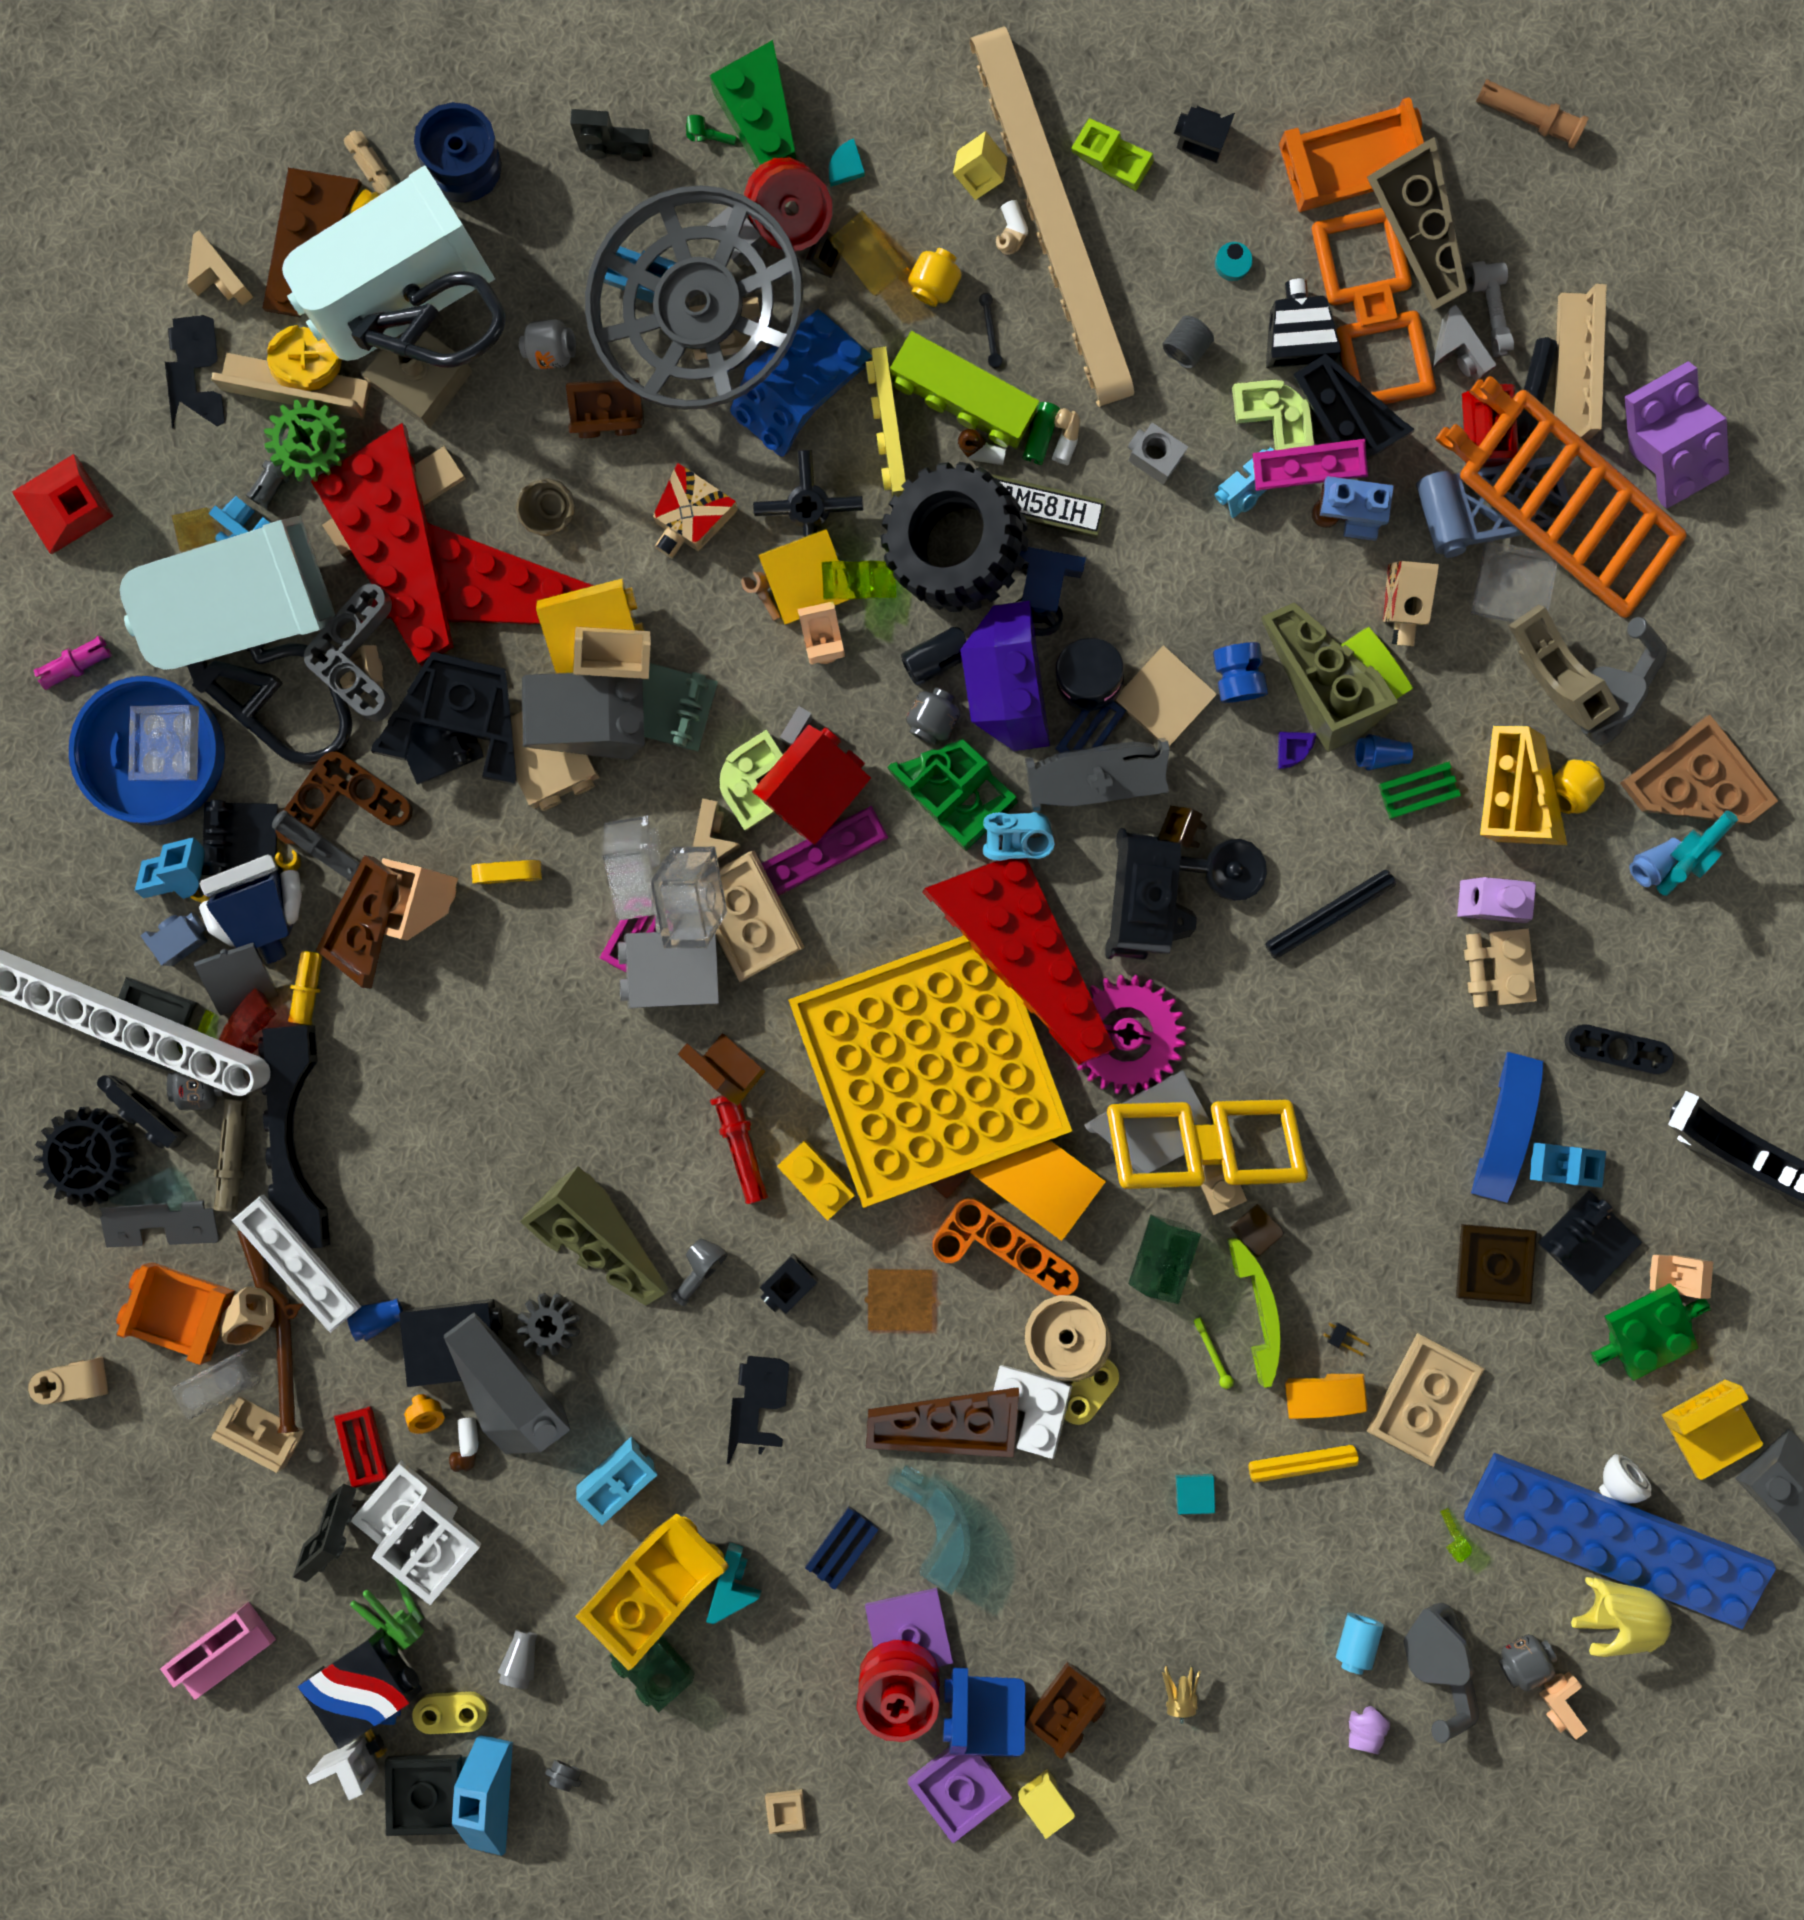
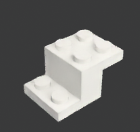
M402 1460L351 1520L354 1525L379 1544L372 1559L429 1605L434 1602L481 1546V1542L453 1520L458 1507Z

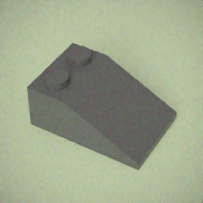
M573 673L524 675L522 677L523 747L629 760L645 745L643 680L641 678L574 675Z

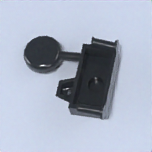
M1120 828L1116 838L1118 860L1110 937L1105 948L1106 958L1112 959L1114 956L1145 960L1148 953L1170 954L1172 941L1191 937L1196 930L1197 917L1193 911L1176 903L1179 871L1205 874L1211 890L1219 897L1230 901L1246 900L1256 895L1264 885L1267 875L1266 860L1261 850L1252 842L1243 839H1231L1216 845L1207 859L1181 856L1180 843L1159 841L1157 836L1126 832L1125 828ZM1179 918L1182 919L1181 925L1177 923Z

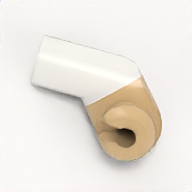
M1017 200L1008 201L1001 206L1007 226L1001 236H997L996 246L998 250L1006 255L1017 252L1028 234V227Z
M1062 408L1058 411L1054 420L1055 426L1063 430L1052 460L1069 465L1078 441L1080 417L1075 411L1070 412L1068 409Z

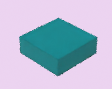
M1213 1474L1175 1475L1178 1515L1215 1513Z

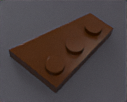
M364 855L316 951L360 987L372 989L398 875L377 858Z

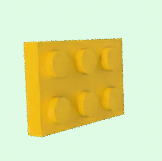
M674 1514L647 1536L575 1617L629 1671L634 1668L689 1603L714 1579L723 1574L729 1565L724 1560L722 1551L714 1544L707 1543L698 1533L696 1525L690 1519Z

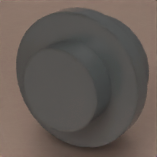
M554 1760L552 1767L547 1768L545 1772L546 1775L551 1777L550 1785L570 1792L572 1786L580 1787L582 1782L579 1779L582 1772L581 1769L574 1766L568 1767L566 1763L559 1760Z

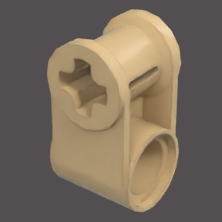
M103 1357L72 1362L65 1366L36 1373L29 1382L28 1391L30 1397L39 1404H52L109 1394ZM46 1382H55L56 1389L47 1390Z

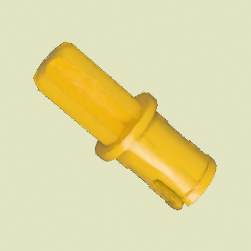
M302 951L300 953L295 985L290 987L294 991L288 1022L312 1025L316 993L321 991V989H317L322 955L320 953Z

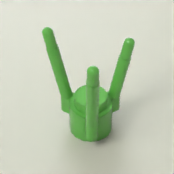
M394 1576L409 1611L408 1614L404 1610H400L392 1616L369 1590H365L363 1596L385 1620V1624L357 1601H352L350 1605L377 1630L382 1627L385 1633L396 1643L398 1649L402 1651L412 1645L424 1633V1629L419 1624L424 1617L416 1608L408 1587Z

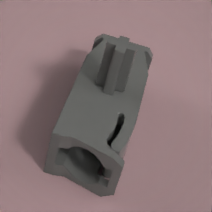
M1159 738L1156 751L1155 747L1149 743L1125 742L1064 751L1034 763L1032 757L1025 758L1033 811H1040V804L1073 807L1169 792L1166 781L1169 757L1168 741L1166 738Z

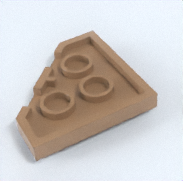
M1711 715L1705 716L1620 782L1642 812L1717 821L1725 811H1731L1738 818L1735 824L1742 825L1751 823L1778 802L1777 798Z

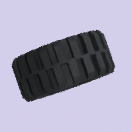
M949 462L939 463L936 471L932 472L928 467L919 471L918 475L920 478L914 482L908 479L901 485L904 489L903 493L899 497L893 495L888 504L893 508L891 514H884L882 526L887 530V533L881 535V547L888 552L884 555L887 567L894 572L893 577L899 584L921 602L924 601L930 607L938 610L945 607L949 612H961L965 605L972 611L982 607L981 600L983 599L993 602L1000 597L997 591L1003 585L1008 589L1015 581L1011 577L1015 569L1021 571L1025 562L1020 556V552L1028 550L1029 539L1023 533L1028 529L1026 518L1020 512L1022 508L997 478H994L981 467L974 469L970 463L958 462L955 469ZM969 508L979 511L983 516L984 528L981 541L975 552L958 565L945 568L933 566L928 560L927 542L934 525L943 516L954 510Z

